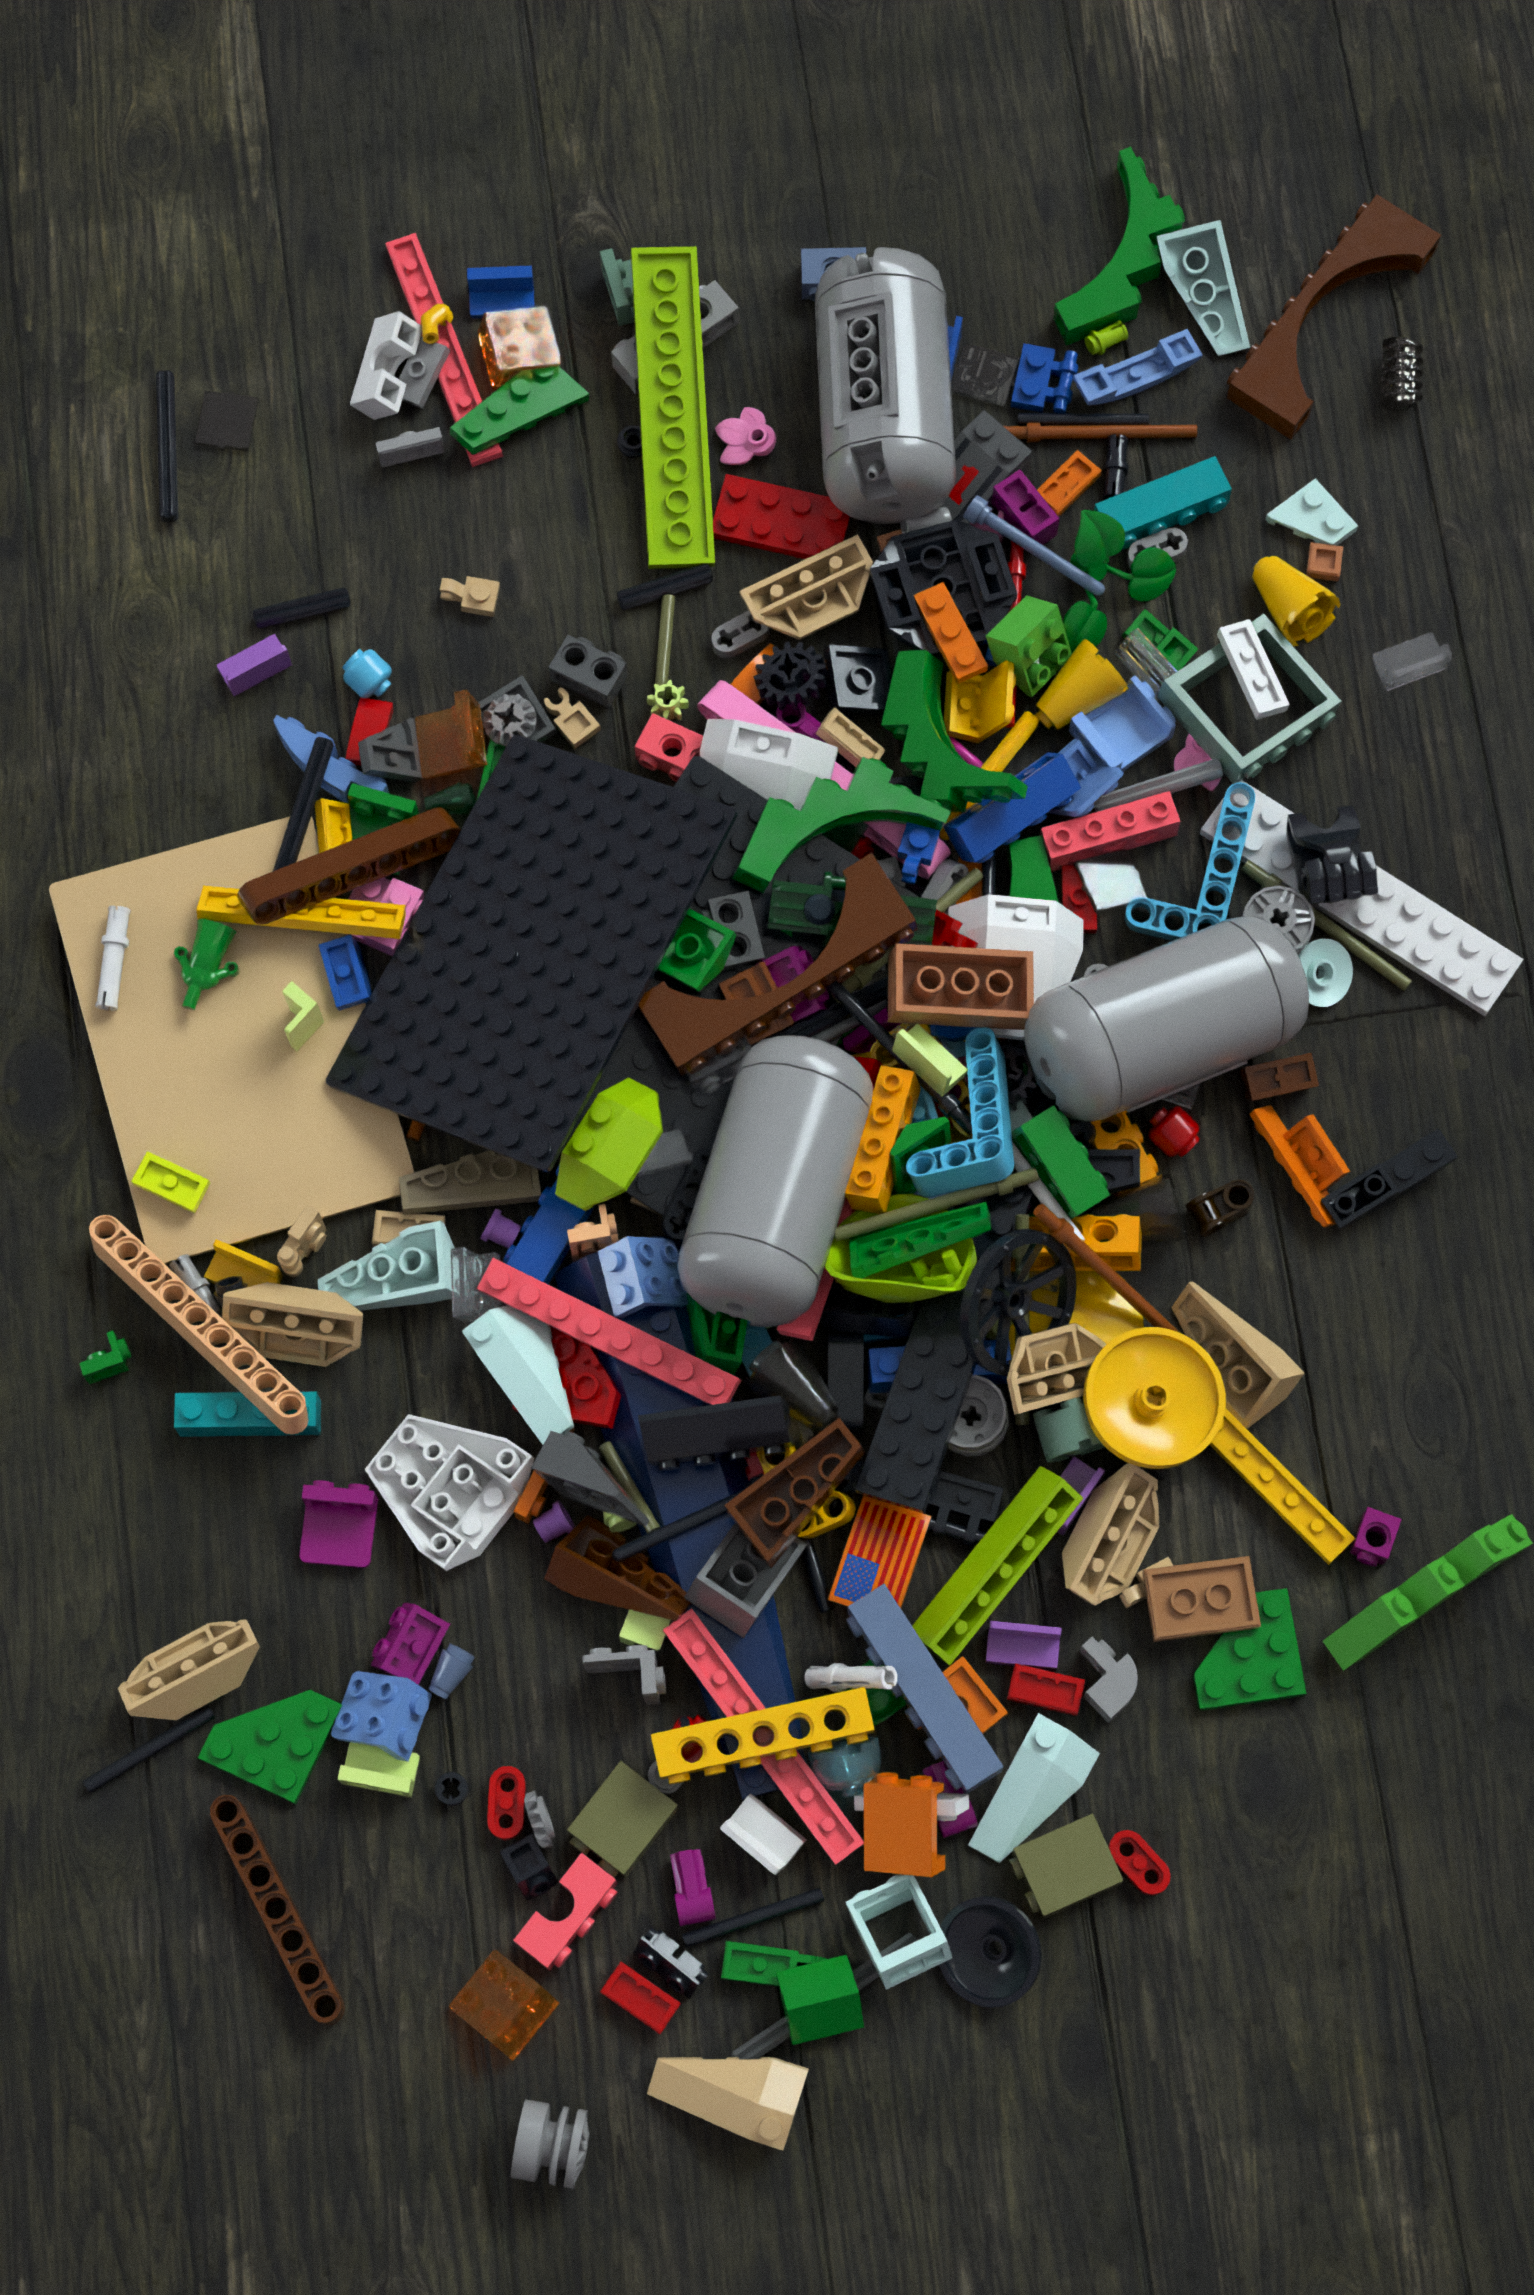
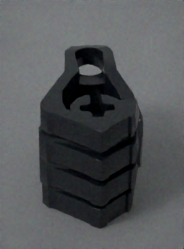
M1351 805L1337 807L1338 814L1335 823L1328 829H1322L1308 822L1304 813L1289 814L1287 817L1286 837L1293 860L1298 890L1310 904L1356 900L1361 896H1372L1378 893L1377 869L1373 853L1360 851L1357 839L1360 835V823L1355 809Z

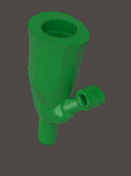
M199 918L197 920V931L190 961L188 960L189 952L186 948L180 946L175 948L174 955L182 967L181 976L184 983L188 986L182 1007L195 1010L201 991L215 987L219 980L235 977L239 974L240 969L235 962L229 961L225 964L224 968L218 969L231 940L237 933L233 928L215 921ZM235 967L233 971H229V969Z

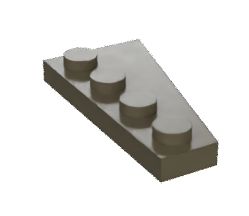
M490 1150L477 1155L472 1153L460 1157L459 1161L447 1165L439 1164L399 1177L403 1215L538 1202L541 1196L538 1169Z

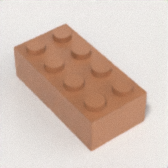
M896 943L889 953L888 1022L1025 1030V1022L1034 1004L1033 951Z

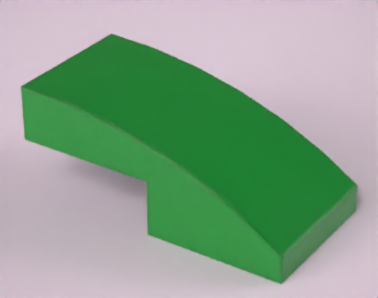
M1146 609L1137 616L1121 635L1144 655L1173 673L1182 669L1198 650L1195 645L1174 627L1169 630Z

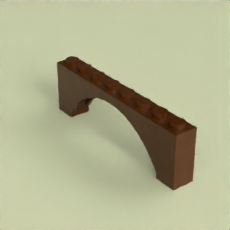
M1377 194L1369 204L1364 202L1355 215L1356 221L1352 227L1348 225L1344 227L1336 242L1338 245L1333 251L1328 249L1319 261L1318 266L1320 268L1315 274L1310 272L1301 284L1300 289L1302 291L1297 297L1291 296L1283 307L1282 313L1284 314L1279 321L1272 320L1264 332L1265 339L1260 345L1255 343L1251 347L1245 358L1247 362L1241 369L1236 367L1227 380V384L1230 385L1227 399L1290 440L1293 439L1309 418L1314 402L1306 396L1301 383L1296 354L1297 335L1309 312L1332 290L1358 277L1392 270H1412L1419 274L1437 251L1441 234Z
M872 853L842 871L846 882V891L836 929L818 958L791 982L759 996L734 1000L705 999L687 995L668 988L665 981L644 993L638 1008L681 1076L686 1073L694 1074L707 1065L706 1061L717 1054L723 1056L731 1052L737 1046L736 1042L747 1035L751 1038L765 1030L768 1022L776 1017L783 1019L796 1010L795 1006L805 999L811 1001L818 998L826 991V986L836 980L837 982L847 980L860 965L865 962L872 964L884 956L886 949L896 943L905 944L914 937V932L918 930L916 919Z

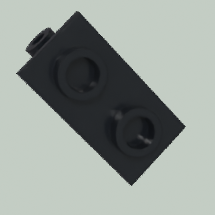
M651 1928L645 1936H642L633 1954L638 1957L639 1962L645 1968L655 1971L663 1977L673 1991L683 1994L690 1999L698 1985H701L709 1975L704 1970L705 1965L686 1950L677 1960L672 1955L680 1945L661 1929L656 1931L654 1928Z

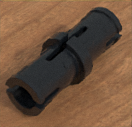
M1116 434L1110 435L1107 438V461L1103 463V473L1105 474L1103 500L1111 498L1113 490H1115V496L1124 493V478L1128 474L1129 465L1126 463L1129 439L1125 435L1119 434L1118 447H1116Z

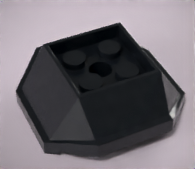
M952 520L892 536L870 568V577L888 633L912 649L927 650L936 658L942 657V654L917 609L913 595L944 582L978 647L988 644L986 635L1011 611L1017 599V591L998 534L989 531L984 532L959 520Z

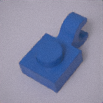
M907 822L898 850V858L905 859L902 869V882L914 885L920 864L931 866L940 837V830Z

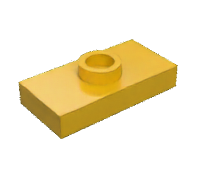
M323 798L317 800L315 803L319 853L352 841L349 803Z

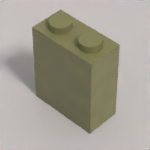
M620 1761L567 1829L568 1834L573 1837L569 1843L585 1856L591 1851L600 1858L601 1861L597 1865L613 1878L619 1873L626 1879L679 1808L670 1798Z
M1093 1813L1013 1848L1011 1853L1014 1858L1009 1860L1016 1879L1020 1880L1023 1878L1029 1892L1025 1893L1024 1897L1031 1913L1038 1912L1041 1920L1117 1887L1123 1882V1878Z

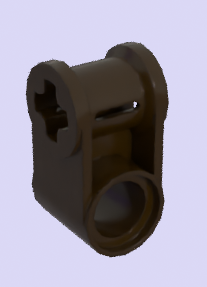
M1237 1179L1213 1191L1195 1197L1185 1207L1188 1211H1192L1201 1227L1199 1233L1202 1237H1205L1247 1215L1252 1208L1255 1193L1253 1187L1248 1182ZM1239 1192L1244 1194L1247 1202L1243 1205H1235L1229 1200L1228 1196Z

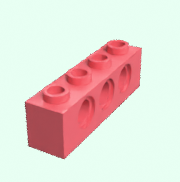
M652 713L634 746L635 757L639 764L646 769L656 771V769L667 773L673 781L677 782L694 756H700L703 735ZM670 748H676L681 751L679 755L674 757L664 754Z
M1168 791L1043 827L1040 830V835L1043 838L1050 870L1054 872L1062 869V865H1078L1177 836L1180 818L1171 793Z

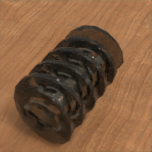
M1390 337L1382 342V348L1384 349L1382 351V360L1384 362L1382 363L1383 399L1381 403L1382 407L1389 411H1404L1423 399V393L1418 391L1423 388V381L1418 379L1423 376V369L1419 367L1423 364V357L1419 355L1423 352V345L1405 337Z

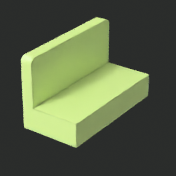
M291 981L282 992L290 1011L296 1016L285 1027L284 1031L291 1047L298 1051L324 1023V1019L317 1002Z
M918 1023L908 1032L901 1029L896 1034L892 1051L941 1097L966 1076L968 1069Z
M350 1742L345 1765H340L338 1781L343 1785L412 1798L420 1756L417 1753H411L409 1762L395 1759L377 1746Z

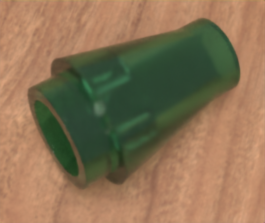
M459 781L433 795L424 797L427 811L440 807L444 808L449 814H469V810L473 809L476 799L470 782L462 784Z

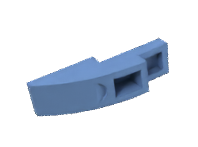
M278 715L275 716L273 721L285 749L303 772H305L315 739L323 737L332 741L334 747L321 784V788L345 803H349L348 792L352 783L389 793L388 786L385 784L386 781L382 777L364 775L361 771L357 770L354 763L343 757L337 760L339 756L334 740L322 732L314 734L306 730L305 726L294 718L288 717L286 720Z

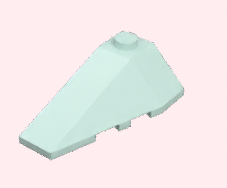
M1218 220L1157 236L1164 270L1216 354L1222 356L1249 349L1250 344L1221 221Z
M442 1221L408 1227L399 1232L400 1236L386 1244L380 1243L373 1247V1251L356 1261L351 1260L318 1279V1290L336 1292L360 1311L433 1303L464 1296L461 1261Z
M507 1305L488 1310L462 1330L481 1361L542 1445L545 1443L550 1431L564 1435L566 1431L574 1428L566 1390L562 1387L558 1370L560 1368L559 1361L554 1353L551 1341L553 1337L549 1325Z
M1038 1713L968 1846L1001 1863L1012 1852L1013 1848L1019 1846L1036 1828L1083 1786L1100 1753L1070 1730Z

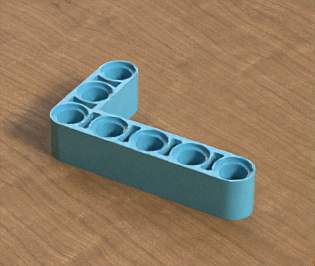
M1237 782L1232 784L1225 793L1196 910L1146 897H1137L1128 903L1125 911V922L1131 930L1174 941L1197 932L1198 926L1203 923L1214 925L1226 920L1255 803V793L1250 785ZM1241 793L1247 797L1248 805L1243 808H1237L1231 804L1230 797L1233 794ZM1226 826H1234L1239 830L1240 837L1234 841L1228 840L1223 836L1222 829ZM1219 858H1225L1231 862L1232 870L1227 873H1220L1215 869L1214 862ZM1210 891H1218L1223 895L1224 902L1219 906L1210 905L1206 900V894ZM1137 907H1143L1149 912L1150 918L1143 923L1137 922L1132 918L1131 911ZM1170 915H1176L1182 920L1183 927L1172 931L1165 926L1164 920Z
M988 1027L973 1029L965 1039L973 1139L923 1150L913 1154L908 1159L906 1170L921 1196L933 1197L1001 1181L1011 1175L1014 1170L1005 1056L994 1031Z

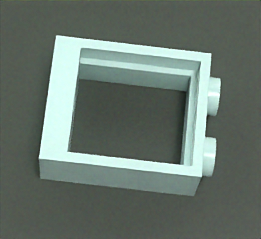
M895 1875L888 1879L885 1884L872 1890L861 1891L853 1899L846 1901L852 1922L886 1989L952 1959L948 1942L913 1875ZM913 1899L930 1935L882 1957L865 1921Z

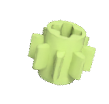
M668 680L667 684L661 686L655 683V695L647 696V704L653 706L651 715L654 713L667 720L674 718L679 721L682 720L681 709L689 708L688 699L682 698L685 695V687L681 686L677 689V687L672 685L671 680ZM666 699L671 700L669 705H665Z

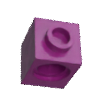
M1367 1507L1362 1515L1355 1535L1356 1539L1353 1541L1350 1553L1357 1555L1356 1560L1365 1565L1376 1567L1377 1564L1384 1565L1389 1558L1402 1519ZM1366 1533H1378L1383 1539V1546L1373 1547L1369 1545L1366 1540Z

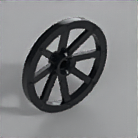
M1019 1229L995 1241L976 1263L968 1278L962 1297L960 1328L967 1352L974 1362L983 1369L998 1375L1008 1376L1012 1361H1006L1010 1322L1012 1321L1019 1337L1032 1334L1024 1319L1029 1310L1053 1317L1047 1330L1069 1324L1074 1310L1077 1285L1074 1263L1063 1243H1059L1050 1234L1036 1229ZM1030 1244L1012 1276L1010 1252L1018 1247ZM1044 1247L1051 1254L1055 1265L1024 1281ZM998 1264L1000 1284L994 1289L986 1288L985 1284ZM1059 1277L1057 1306L1032 1300V1291ZM980 1299L992 1300L993 1307L978 1324ZM998 1320L995 1355L993 1358L983 1346L982 1339Z

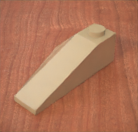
M1189 1282L1171 1307L1185 1335L1193 1338L1215 1362L1225 1387V1408L1246 1429L1285 1400L1304 1375L1299 1366L1279 1346L1196 1283Z
M659 2057L647 2094L746 2139L783 2151L809 2069L775 2057H761V2059H739V2057H727L726 2059Z

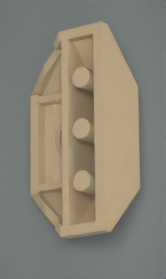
M857 534L740 590L739 594L755 622L800 640L859 611L873 561Z
M266 1282L225 1292L223 1295L222 1319L264 1358L326 1367L349 1352L360 1348L363 1313L336 1292Z
M1076 1323L1018 1337L1007 1376L1014 1414L1083 1396L1084 1382L1089 1367L1094 1358L1107 1344Z
M1127 1463L1093 1490L1062 1551L1066 1588L1091 1605H1097L1103 1600L1112 1598L1130 1587L1158 1531L1159 1505L1156 1494L1158 1480L1140 1467Z
M247 1620L208 1623L144 1657L131 1672L127 1681L121 1683L118 1690L130 1716L178 1720L240 1687L260 1646Z

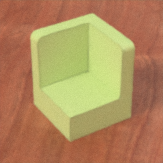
M629 1610L619 1635L620 1642L630 1646L635 1645V1643L646 1645L647 1648L659 1651L666 1636L663 1629L673 1623V1621Z

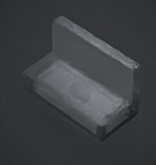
M1430 632L1376 652L1372 655V661L1386 691L1447 669L1453 654L1448 644L1439 647L1434 634Z
M682 1129L662 1133L636 1177L686 1165L693 1160L692 1153L687 1151Z

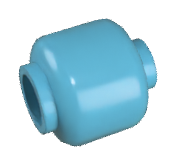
M359 649L342 667L345 670L343 680L362 698H369L373 694L379 698L392 685L388 680L392 673V668L372 649L364 652Z

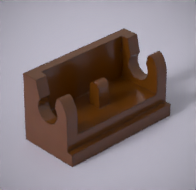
M1312 1052L1247 1066L1239 1070L1240 1079L1245 1081L1247 1092H1245V1097L1247 1100L1251 1099V1101L1319 1086Z

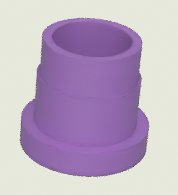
M496 1208L480 1239L485 1242L489 1239L509 1249L522 1226L501 1215L502 1211Z
M559 1500L552 1504L553 1508L533 1520L536 1530L545 1543L560 1537L566 1532L569 1534L575 1528L570 1515Z

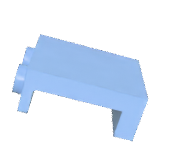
M1136 675L1129 679L1127 686L1129 689L1124 694L1098 707L1087 715H1084L1081 711L1071 718L1070 734L1074 739L1081 741L1099 766L1118 767L1124 772L1173 738L1176 727L1174 715L1166 706H1160L1155 699V693L1150 685L1145 681L1141 682Z

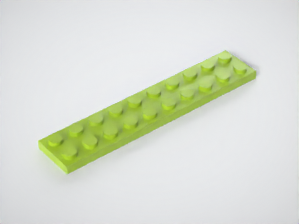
M697 246L631 248L648 569L691 568L702 564L714 567L715 551Z

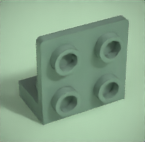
M612 248L600 251L601 270L618 325L622 326L633 323L634 305L631 260L623 262L622 259L616 260Z

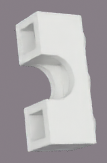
M400 311L375 318L350 401L352 407L373 420L399 412L407 384L394 376L397 368L405 359L415 356L422 334L421 325Z

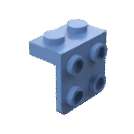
M1073 739L1058 753L1064 755L1081 789L1072 795L1073 799L1068 804L1059 808L1054 807L1048 813L1072 817H1082L1088 814L1094 808V802L1101 795L1110 793L1118 786V780L1124 773L1118 767L1097 765L1081 741Z
M627 1236L598 1251L614 1317L624 1318L649 1305L683 1307L688 1304L687 1292L683 1289L678 1272L679 1253L673 1240Z
M356 1671L351 1676L331 1735L339 1741L377 1746L395 1759L409 1762L423 1719L428 1711L432 1694L409 1678Z

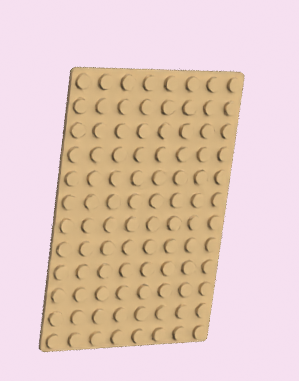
M290 816L55 882L49 887L144 1243L164 1264H169L173 1260L179 1261L177 1258L185 1254L193 1257L215 1250L213 1244L216 1239L226 1244L234 1245L289 1229L307 1204L319 1211L321 1218L324 1219L400 1197L399 1177L415 1173L398 1114L335 1090L326 1083V1078L366 1006V1003H362L340 1011L336 1008L320 953L319 944L346 936V934L215 921L237 931L218 969L224 968L225 964L229 961L235 962L240 969L239 974L235 977L219 980L215 987L201 991L195 1010L182 1007L188 986L184 983L181 976L182 967L174 955V950L178 946L186 948L189 952L188 960L190 961L197 931L198 919L196 909L203 885L240 889L246 882L272 872ZM312 816L297 862L319 854L318 836ZM116 906V910H118V906L129 908L131 912L129 914L126 936L129 939V947L125 948L117 1004L118 1010L111 1011L110 1007L108 1010H102L95 1007L104 951L101 939L103 935H106L108 907ZM231 967L229 971H233L235 967ZM291 981L317 1002L324 1019V1023L298 1051L291 1047L284 1031L285 1027L296 1016L290 1011L282 992ZM147 1151L210 1181V1185L195 1213L132 1184L131 1181Z

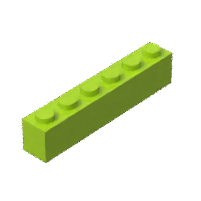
M1040 1466L912 1625L931 1654L949 1666L952 1664L1083 1500V1497L1062 1477Z

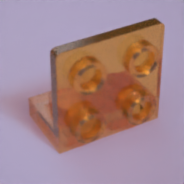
M545 306L486 312L483 314L477 334L493 390L499 389L508 381L509 376L513 374V371L560 365V353L548 310Z
M467 689L454 692L455 705H452L450 709L415 718L421 774L426 780L487 765L480 704Z
M493 1950L449 2004V2008L514 2061L560 2002L500 1952Z

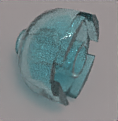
M868 1737V1741L847 1745L846 1740L837 1742V1745H834L829 1751L812 1753L810 1750L807 1752L810 1768L824 1788L829 1791H841L843 1798L863 1794L864 1783L875 1779L881 1768V1750L878 1737Z

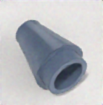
M450 1643L446 1650L442 1649L431 1685L428 1689L436 1695L447 1699L473 1668L471 1663L475 1657Z

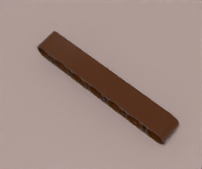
M433 808L252 879L240 887L237 898L256 924H268L449 852L461 829L444 808Z
M232 1795L219 1796L210 1807L211 1819L301 1998L314 2020L323 2025L336 2024L344 2015V2001L245 1806ZM229 1804L236 1805V1817L230 1822H222L220 1819L222 1808ZM244 1836L252 1837L254 1842L252 1850L247 1854H238L236 1851L238 1840ZM261 1868L268 1869L270 1873L269 1881L264 1886H254L252 1882L254 1872ZM277 1900L284 1901L286 1904L285 1914L281 1918L271 1919L268 1913L270 1905ZM294 1932L300 1933L303 1938L301 1947L294 1952L287 1951L285 1948L287 1936ZM309 1965H316L319 1969L317 1981L313 1984H304L301 1979L303 1969ZM327 1997L333 1998L336 2003L334 2013L329 2017H321L317 2010L319 2002Z

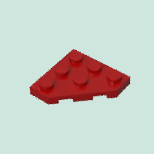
M550 1326L553 1337L551 1341L560 1366L558 1370L562 1387L566 1390L573 1422L613 1429L621 1394L594 1348ZM513 1405L512 1409L519 1413L516 1407Z

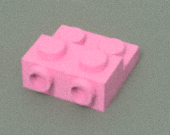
M384 877L353 889L349 900L405 905L406 916L400 939L351 935L356 941L393 956L425 897L424 891L396 878L388 880Z

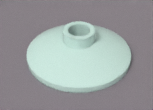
M1317 939L1307 944L1298 956L1307 977L1309 1004L1318 1007L1334 1005L1345 996L1351 985L1353 966L1350 955L1339 942L1332 939Z

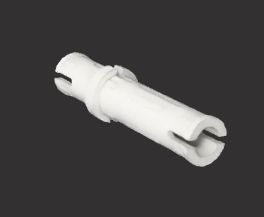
M116 906L108 907L106 935H103L101 939L104 951L95 1007L102 1010H108L109 1007L111 1011L118 1010L117 1004L125 948L129 947V939L126 936L129 914L131 912L129 908L118 906V910H116Z
M833 1663L829 1667L810 1666V1669H807L805 1672V1682L810 1689L827 1688L833 1692H843L847 1688L857 1689L865 1687V1689H892V1686H895L897 1683V1672L892 1666L849 1667L843 1663Z

